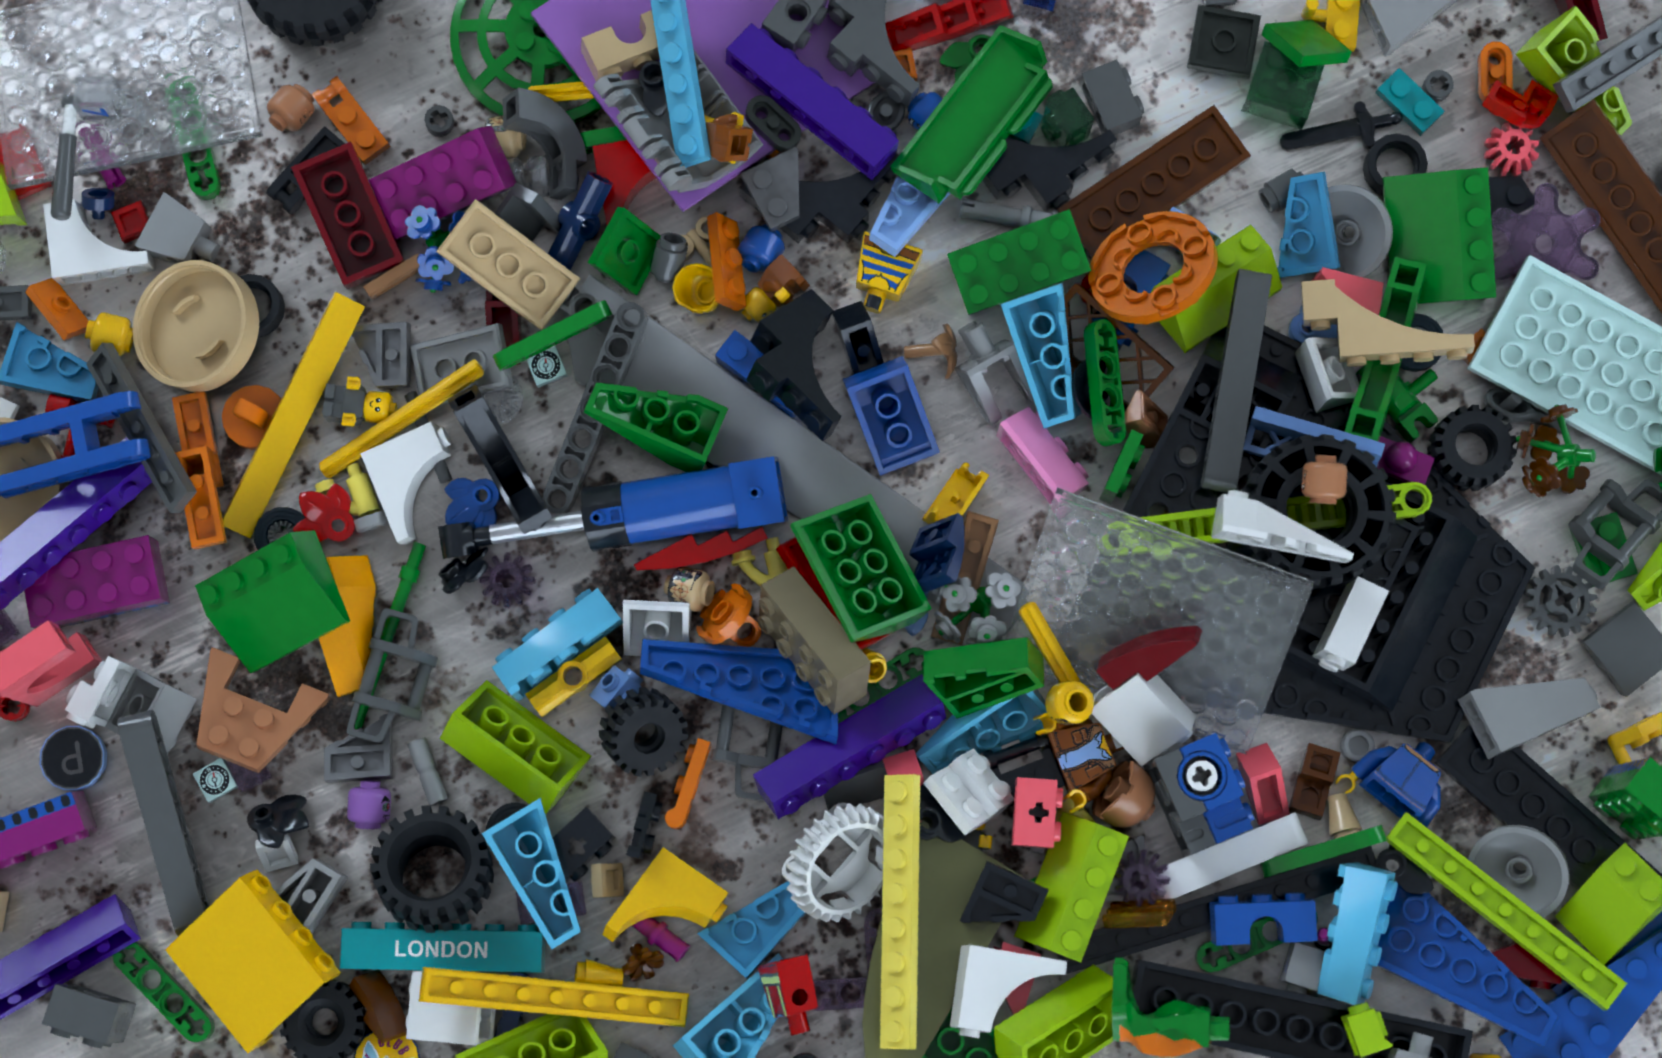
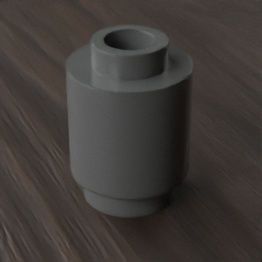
M1289 169L1264 183V187L1258 193L1264 207L1269 212L1281 211L1286 208L1290 178L1303 176L1302 172Z
M667 232L663 233L661 238L656 241L650 271L657 280L665 283L673 282L675 275L684 266L688 248L686 246V239L683 236Z

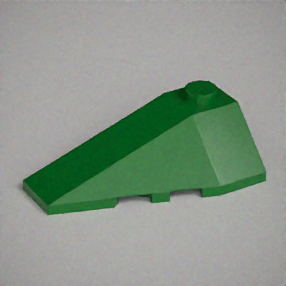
M596 382L584 409L585 414L665 463L685 472L703 469L728 411L727 407L700 395L668 394V391L657 390V392L640 391L636 387Z

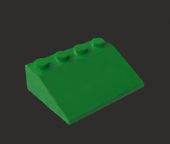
M1488 167L1383 177L1384 205L1390 214L1393 225V240L1387 255L1389 275L1395 257L1427 264L1426 277L1418 304L1496 298Z
M871 494L798 520L790 525L851 643L890 634L912 625L932 609Z
M315 530L290 532L195 585L206 616L250 673L259 671L350 622Z

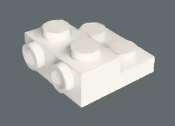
M108 656L106 661H102L97 666L94 673V679H96L94 684L80 680L78 685H74L66 698L68 703L65 708L68 711L66 718L92 729L96 724L105 727L136 668Z
M974 748L957 757L947 767L932 774L923 782L964 835L1000 815L1014 801L1010 786L997 778L990 769L989 760L985 756L979 755Z

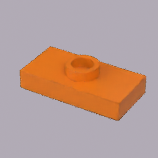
M50 278L32 284L27 288L25 292L64 341L86 332L89 320L54 279Z

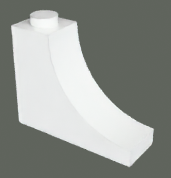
M72 199L71 216L65 221L56 220L51 216V203L43 204L52 279L61 286L156 271L155 259L147 251L121 250L100 241L94 235L87 222L84 208L75 199Z
M428 422L360 453L395 539L403 545L417 541L413 526V505L420 484L436 463L451 456L448 448L451 445V440L444 427L440 428L433 422Z
M962 945L950 1027L959 1028V1035L979 1038L980 1032L991 1033L999 1007L1015 988L1038 976L1066 975L1067 961L975 945Z

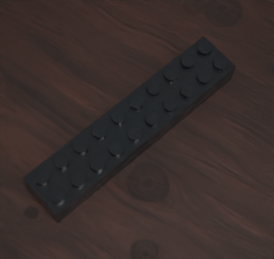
M1135 960L1131 986L1137 1006L1142 1013L1150 1014L1165 1003L1180 1000L1198 1007L1205 1006L1211 1008V1016L1230 1017L1229 1041L1211 1040L1210 1045L1270 1058H1387L1392 1048L1409 1051L1413 1032L1433 1037L1429 1058H1469L1473 1031L1382 1011L1378 1012L1381 1013L1388 1033L1384 1037L1393 1047L1364 1057L1354 1056L1341 1019L1342 1016L1350 1014L1348 1008L1354 1005L1154 962Z

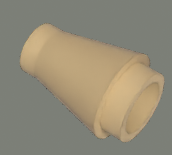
M1346 793L1331 795L1327 798L1329 804L1330 837L1336 839L1362 830Z

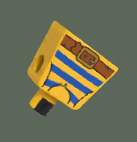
M865 231L862 240L856 288L867 292L864 301L866 310L873 313H881L885 299L895 302L900 301L922 260L923 249L906 244L894 257L869 240L870 233Z

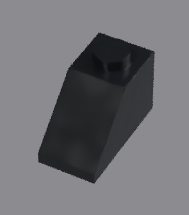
M862 301L834 310L832 313L853 375L884 363L871 318Z

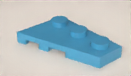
M1325 172L1290 178L1285 210V227L1283 238H1281L1279 250H1281L1279 266L1277 267L1280 278L1319 272L1322 267L1328 269L1341 268Z
M16 321L0 369V385L72 398L80 402L96 399L99 389L86 365L87 362L70 352H65L46 338L36 335Z
M787 881L757 898L751 904L737 912H733L723 918V920L697 934L748 979L758 968L757 966L767 958L806 912H803L791 899L792 894L787 890L791 883Z

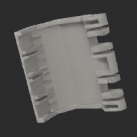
M694 50L704 115L716 118L733 112L740 113ZM609 74L598 79L593 85L601 98H605L604 102L608 107L618 108L620 113L616 119L620 124H624V130L637 148L643 151L641 153L645 159H654L657 162L654 171L658 176H661L660 180L668 191L677 190L678 193L707 188L746 162L736 161L735 164L719 162L711 156V160L687 168L680 166L682 162L674 150L668 108L662 117L650 113L642 100L644 89L641 87L639 79L622 80L619 74ZM654 76L650 81H656L660 76ZM744 119L743 127L751 128L747 121ZM754 131L751 143L748 144L750 147L748 159L763 146V143Z

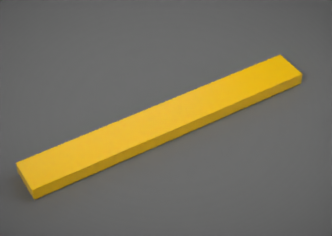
M334 292L222 517L224 527L251 538L256 524L261 518L365 306L338 292Z
M423 967L419 993L420 1002L678 1027L686 1026L689 993Z

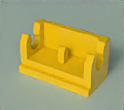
M963 463L959 470L955 469L922 520L931 524L956 513L964 516L983 488L989 475L984 471L974 475L968 470L970 467L969 463Z

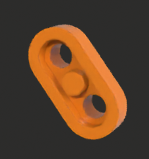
M1490 42L1479 53L1478 95L1482 102L1495 80L1513 89L1512 52L1502 42ZM1489 57H1495L1498 60V64H1491Z

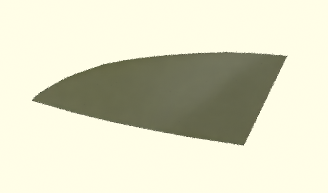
M922 820V826L929 829V824ZM938 838L932 840L919 839L916 1049H880L881 917L870 961L864 997L862 1026L865 1058L923 1057L953 1006L961 946L975 945L987 948L1002 922L992 921L971 923L960 921L986 861L992 862L1015 874L1018 873L962 839L951 843Z

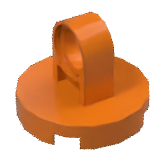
M260 385L244 386L233 392L225 402L222 411L223 428L228 437L240 447L256 450L281 397L270 388Z
M734 583L731 584L732 589L728 592H725L723 589L719 590L714 595L711 604L705 606L701 611L700 617L704 621L702 626L697 625L696 631L709 644H719L731 638L738 645L749 647L754 645L761 636V628L758 622L748 615L753 599L750 592L742 585ZM751 623L752 632L746 638H738L737 631L741 625Z

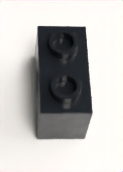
M587 807L553 837L566 883L571 879L574 883L577 882L589 871L586 865L595 856L600 860L614 847L610 842L616 837ZM574 840L579 842L586 841L583 846L586 852L583 855L579 853L573 855L571 853L574 850L572 844Z

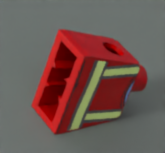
M808 954L757 966L773 1017L787 1018L791 1036L810 1031L806 1011L818 1008V1002Z

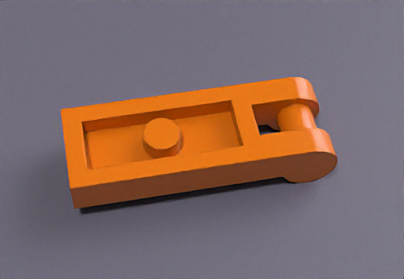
M335 76L329 81V86L322 91L318 89L311 95L347 143L351 141L358 157L366 165L391 146L341 80ZM339 95L343 101L332 107L329 101Z
M698 738L696 745L690 743L684 762L688 763L689 766L686 775H679L674 789V794L679 795L675 808L668 810L665 815L667 825L673 829H681L687 822L712 743Z

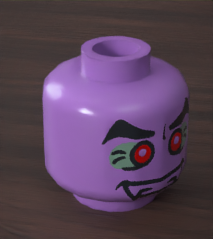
M361 780L360 787H353L349 790L347 817L351 822L355 823V828L380 829L381 824L389 820L391 792L386 788H381L380 781Z

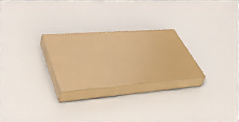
M476 199L436 251L440 256L540 331L544 329L580 280L573 272Z

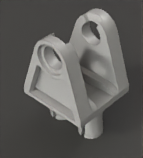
M974 321L958 330L971 356L969 360L955 367V370L981 414L991 426L1002 419V415L983 377L988 372L986 367L997 361L1002 362L1026 401L1029 400L1031 402L1034 399L1014 342L1003 339L993 345L983 327V323L977 324Z

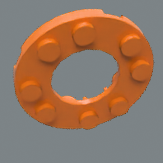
M1173 211L1149 213L1143 215L1144 220L1128 227L1126 224L1121 225L1101 243L1090 263L1091 271L1089 272L1088 279L1096 302L1106 314L1122 322L1147 325L1173 317L1198 302L1214 278L1218 264V254L1208 229L1199 220L1190 215ZM1163 245L1176 248L1182 253L1184 259L1183 268L1180 275L1172 279L1173 283L1170 285H1161L1151 293H1147V291L1137 293L1125 285L1124 272L1128 263L1143 250Z

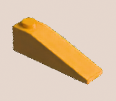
M367 555L326 557L350 622L319 638L337 697L359 690L371 650L368 648V645L372 638V628L374 627V599L376 598L377 586Z

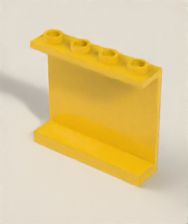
M258 869L239 877L165 949L247 1054L268 1042L273 1037L271 1033L323 984L341 973L335 966L332 957L322 950L314 940L311 931L301 924L293 914L290 905L280 898L272 888L269 879L262 875Z

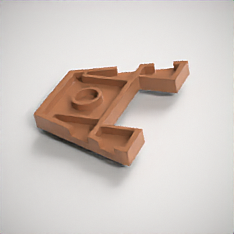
M212 647L209 654L197 748L259 773L288 744V740L300 728H304L310 722L311 717L329 702L330 696L328 693L302 683L288 712L285 713L230 691L227 688L240 664V659Z

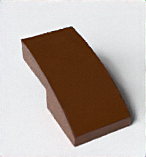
M1308 743L1292 793L1289 811L1321 820L1330 786L1334 782L1341 752Z
M375 970L353 977L349 987L367 1009L363 1020L381 1043H385L406 1036L407 1028L404 1012L393 989L381 971Z

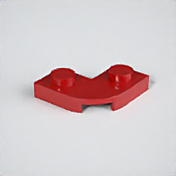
M1495 80L1482 106L1487 108L1493 115L1499 116L1513 125L1534 129L1540 127L1546 121L1559 97L1534 80L1530 81L1522 95Z

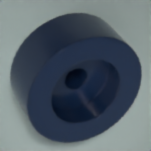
M89 188L81 193L82 207L92 211L93 219H104L105 211L115 206L114 192L112 190Z

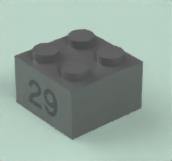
M55 984L42 1024L52 1027L50 1033L64 1038L81 1036L84 1037L83 1044L96 1048H102V1046L111 1047L113 1043L124 1042L137 1003L77 984Z

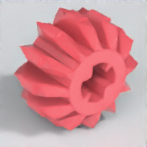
M1509 122L1504 123L1501 129L1495 127L1490 132L1491 138H1487L1484 142V146L1489 149L1484 153V158L1493 159L1489 166L1490 170L1499 166L1501 168V176H1506L1509 170L1513 176H1519L1522 170L1529 171L1533 166L1531 161H1536L1539 157V153L1534 150L1538 147L1539 140H1530L1533 129H1529L1524 133L1522 127L1515 125L1512 128ZM1507 145L1511 146L1510 151L1507 150ZM1513 147H1514L1515 150H1516V153H1515V154L1512 153V151H1513L1512 148H1513Z

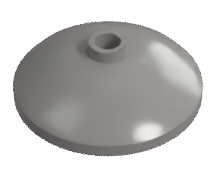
M1347 184L1328 187L1341 267L1332 270L1364 278L1374 272L1384 262L1390 251L1393 240V225L1390 214L1384 203L1365 188ZM1348 226L1354 229V236L1352 238H1348L1345 235V229Z
M1506 825L1495 828L1483 835L1473 846L1469 854V861L1543 918L1551 914L1561 904L1566 895L1570 877L1566 857L1555 841L1537 829L1523 825ZM1521 862L1525 864L1526 870H1518L1515 867V863Z

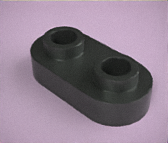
M759 95L753 97L748 102L745 112L748 124L774 149L785 152L798 146L801 138L799 124L772 98ZM764 112L767 117L760 119L756 116V113ZM787 134L790 139L783 141L779 138V135Z

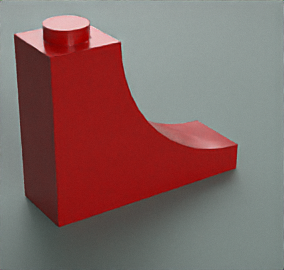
M627 140L592 146L597 174L613 183L603 204L606 225L609 224L617 207L628 210L635 196L647 184L656 179Z

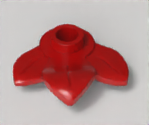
M333 484L328 490L327 495L315 491L301 492L299 494V504L305 519L294 526V532L315 530L319 542L327 538L337 542L344 541L353 534L355 530L354 518L349 513L351 499L348 492L340 485ZM335 519H341L345 524L344 529L340 532L332 528V523Z

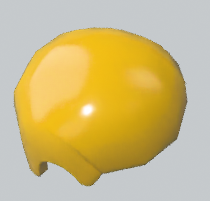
M694 263L683 266L675 275L672 290L674 298L679 305L698 314L712 312L719 306V303L715 302L711 267Z

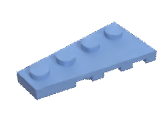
M898 176L870 232L869 240L896 257L951 193L948 192L942 201L937 203Z

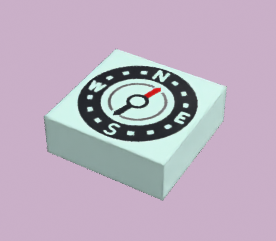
M556 345L527 359L538 388L568 376Z
M222 758L193 773L208 803L239 787L229 766Z

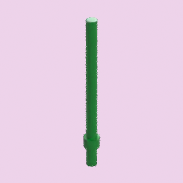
M418 542L413 543L406 566L402 565L398 576L401 580L390 609L399 612L404 611L413 583L417 584L421 573L418 568L426 545ZM389 617L386 620L380 640L393 642L400 619ZM383 653L380 667L371 693L372 696L374 695L385 661L388 656V654ZM360 706L355 724L356 730L362 728L369 709L368 706Z

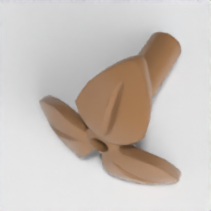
M946 323L942 325L946 333L936 336L928 344L904 346V356L906 359L943 355L948 362L945 376L948 379L956 367L958 356L955 351L957 342L954 331Z

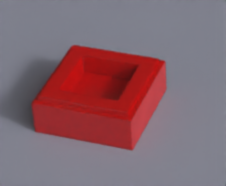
M141 200L111 212L124 243L139 238L149 220Z

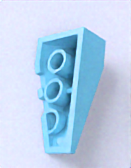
M778 953L768 963L782 960L783 958ZM759 971L673 1045L682 1058L756 1057L777 1019L771 1013Z

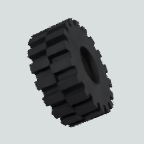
M639 687V694L633 689L626 691L627 697L625 699L619 695L614 699L617 705L614 708L608 705L605 709L609 716L608 718L601 717L600 725L605 730H599V738L603 741L601 743L603 749L624 772L629 774L631 771L634 776L641 777L642 771H644L647 776L655 775V768L663 772L667 769L666 762L670 760L674 764L678 758L674 755L676 751L683 752L685 746L681 743V740L688 739V733L684 730V728L688 727L687 721L682 717L684 714L664 693L661 694L653 688L650 692L646 687ZM653 723L655 730L652 736L645 742L636 743L634 737L637 731L642 726Z
M336 980L328 981L283 1022V1029H280L281 1037L285 1036L287 1042L284 1044L288 1050L292 1049L295 1052V1057L348 1058L353 1054L352 1052L361 1042L363 1036L367 1035L368 1029L363 1020L366 1014L365 1006L348 987L349 984ZM323 1008L331 1009L338 1018L336 1029L329 1035H321L316 1032L312 1023L315 1013Z

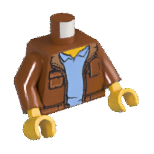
M1048 713L1034 716L1033 720L1039 719L1043 723V729L1036 731V734L1047 735L1051 750L1064 780L1067 794L1063 796V801L1067 798L1072 799L1074 808L1069 812L1071 814L1075 813L1088 802L1100 796L1112 780V769L1117 766L1112 754L1124 750V747L1111 734L1105 735L1100 723L1093 724L1090 718L1079 724L1063 725L1056 723L1049 717Z

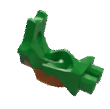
M1115 957L1112 995L1113 1041L1129 1042L1144 1054L1161 1057H1176L1203 1047H1209L1211 1040L1229 1041L1230 1017L1211 1016V1008L1198 1007L1185 1001L1175 1000L1165 1003L1150 1014L1142 1013L1137 1006L1133 994L1129 962L1122 957Z

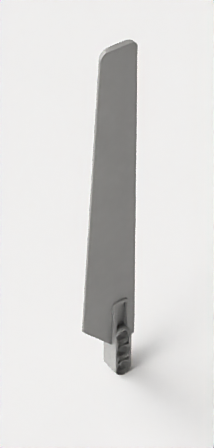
M589 275L582 286L576 284L559 307L564 311V316L567 318L578 312L582 302L591 301L594 305L606 300L613 313V316L568 339L575 380L584 386L589 381L616 311L622 304L629 302L592 275ZM636 309L628 310L624 315L626 326H635L640 321V313ZM648 316L647 326L622 386L636 387L637 390L657 392V390L668 391V394L681 396L695 394L727 407L728 411L709 453L707 462L717 468L728 466V463L777 456L779 458L787 512L800 520L871 494L914 574L918 561L912 558L909 553L919 528L929 525L922 520L926 514L924 511L825 441L822 442L809 429ZM623 339L616 340L612 345V353L616 357L625 355L628 350L627 342ZM611 369L604 370L599 378L600 383L614 384L616 379L615 373ZM988 558L980 587L988 585L987 579L990 574L999 573L1001 575L1005 572L1009 573L1012 576V581L1018 582L1021 587L1020 594L1015 597V605L1011 607L1006 605L1002 609H997L994 606L990 608V615L996 617V621H1002L1006 624L1007 630L1002 634V636H1005L1020 617L1019 610L1021 606L1030 602L1031 592L1024 582ZM931 590L929 591L928 599L940 606L943 595H941L939 603H936L937 594L932 593ZM973 611L969 624L973 618L980 617V614Z

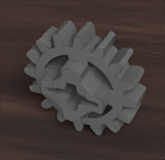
M1559 565L1551 568V574L1546 569L1540 571V579L1533 577L1529 581L1534 588L1527 589L1523 593L1530 597V601L1523 604V608H1531L1533 612L1527 619L1533 620L1536 618L1539 621L1536 626L1538 631L1548 627V636L1555 635L1558 630L1561 637L1568 636L1570 629L1574 634L1582 631L1580 624L1586 626L1592 622L1587 614H1593L1597 611V608L1590 605L1591 601L1598 598L1597 595L1589 594L1588 592L1593 585L1590 583L1584 584L1582 582L1583 578L1579 575H1572L1573 570L1571 566L1565 568L1563 573H1561ZM1561 581L1569 583L1573 588L1562 585ZM1541 591L1544 593L1542 605H1540ZM1563 597L1565 602L1557 606L1555 600ZM1578 598H1580L1579 612L1576 609ZM1547 615L1558 617L1560 622L1550 619Z

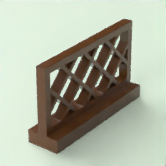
M1078 282L1066 293L1064 300L1072 377L1077 365L1083 361L1074 356L1073 342H1084V337L1072 338L1071 319L1088 318L1089 324L1094 322L1093 318L1105 317L1113 324L1116 335L1117 328L1124 333L1117 335V345L1118 339L1130 338L1136 344V357L1119 358V364L1120 362L1137 361L1138 379L1121 380L1122 385L1139 384V390L1150 397L1175 367L1124 322L1106 314L1100 308L1094 296ZM1076 293L1086 300L1087 314L1070 315L1069 301ZM1092 306L1100 313L1093 314ZM1141 349L1149 356H1142ZM1155 360L1164 370L1157 378L1144 379L1142 361ZM1144 383H1152L1147 388V390L1144 391ZM1123 399L1125 413L1129 403Z

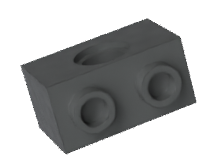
M778 0L763 21L761 28L767 30L773 36L774 41L781 47L789 48L793 52L797 48L803 50L812 35L809 31L814 24L819 26L829 11L826 8L827 0ZM796 14L804 20L794 21L789 16Z

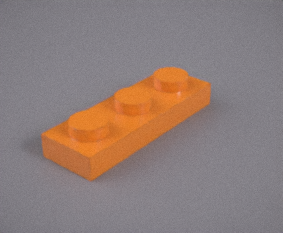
M715 212L707 216L715 302L732 310L739 311L746 307V288L743 279V260L740 252L737 250L740 244L738 222Z

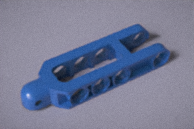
M136 391L118 392L0 425V447L18 442L22 444L30 443L32 438L47 434L59 435V431L70 428L75 455L0 475V496L10 498L149 459L151 453L147 439H132L100 447L96 427L98 423L120 418L119 414L142 409L139 393Z

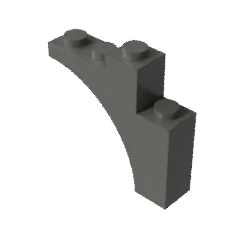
M829 0L828 14L837 25L845 27L830 42L827 54L830 63L834 68L846 72L849 76H852L858 69H861L863 75L869 81L877 82L882 86L891 99L901 102L908 107L917 96L920 85L902 67L891 48L885 26V6L887 0Z

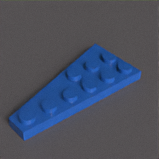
M642 639L641 675L836 745L838 739V713L833 714L827 706H822L818 702L812 686L799 678L795 665L789 658H784L778 649Z
M1398 884L1394 900L1388 903L1386 914L1390 916L1386 933L1380 936L1378 947L1382 948V953L1377 966L1544 1048L1559 1016L1517 978L1504 963L1497 959L1448 910L1437 902L1429 892L1425 894H1411L1405 892Z
M1662 928L1605 965L1627 983L1608 1010L1603 1011L1574 987H1570L1546 1003L1559 1018L1544 1048L1508 1030L1499 1033V1039L1512 1058H1608L1662 990Z

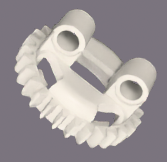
M843 802L834 805L829 811H824V818L820 821L814 818V825L810 829L806 827L803 829L805 835L802 839L795 840L798 847L796 850L790 851L789 854L791 856L782 867V875L791 883L787 887V890L792 894L791 899L803 912H806L816 920L820 918L825 922L830 921V919L839 922L842 916L849 920L852 911L861 914L862 906L867 905L871 907L870 900L874 896L880 897L879 890L883 886L884 817L871 807L866 808L862 804H858L855 808L852 804ZM838 835L853 848V851L834 874L829 877L815 864V861ZM872 837L880 842V845L876 846L875 861L878 862L877 865L868 859L869 843ZM842 891L848 898L842 897L829 900L830 905L821 899L824 894Z

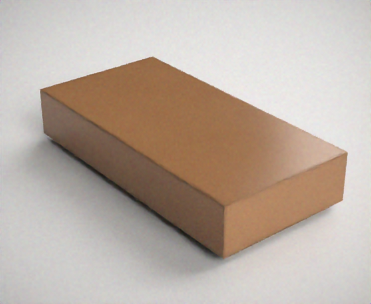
M419 253L364 285L363 288L371 299H376L417 274L420 265L417 262Z

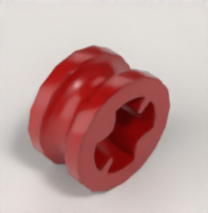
M0 696V717L12 722L22 721L27 717L31 707L29 704L20 702L17 707H20L18 713H8L6 709H10V707L7 706V703L11 699Z

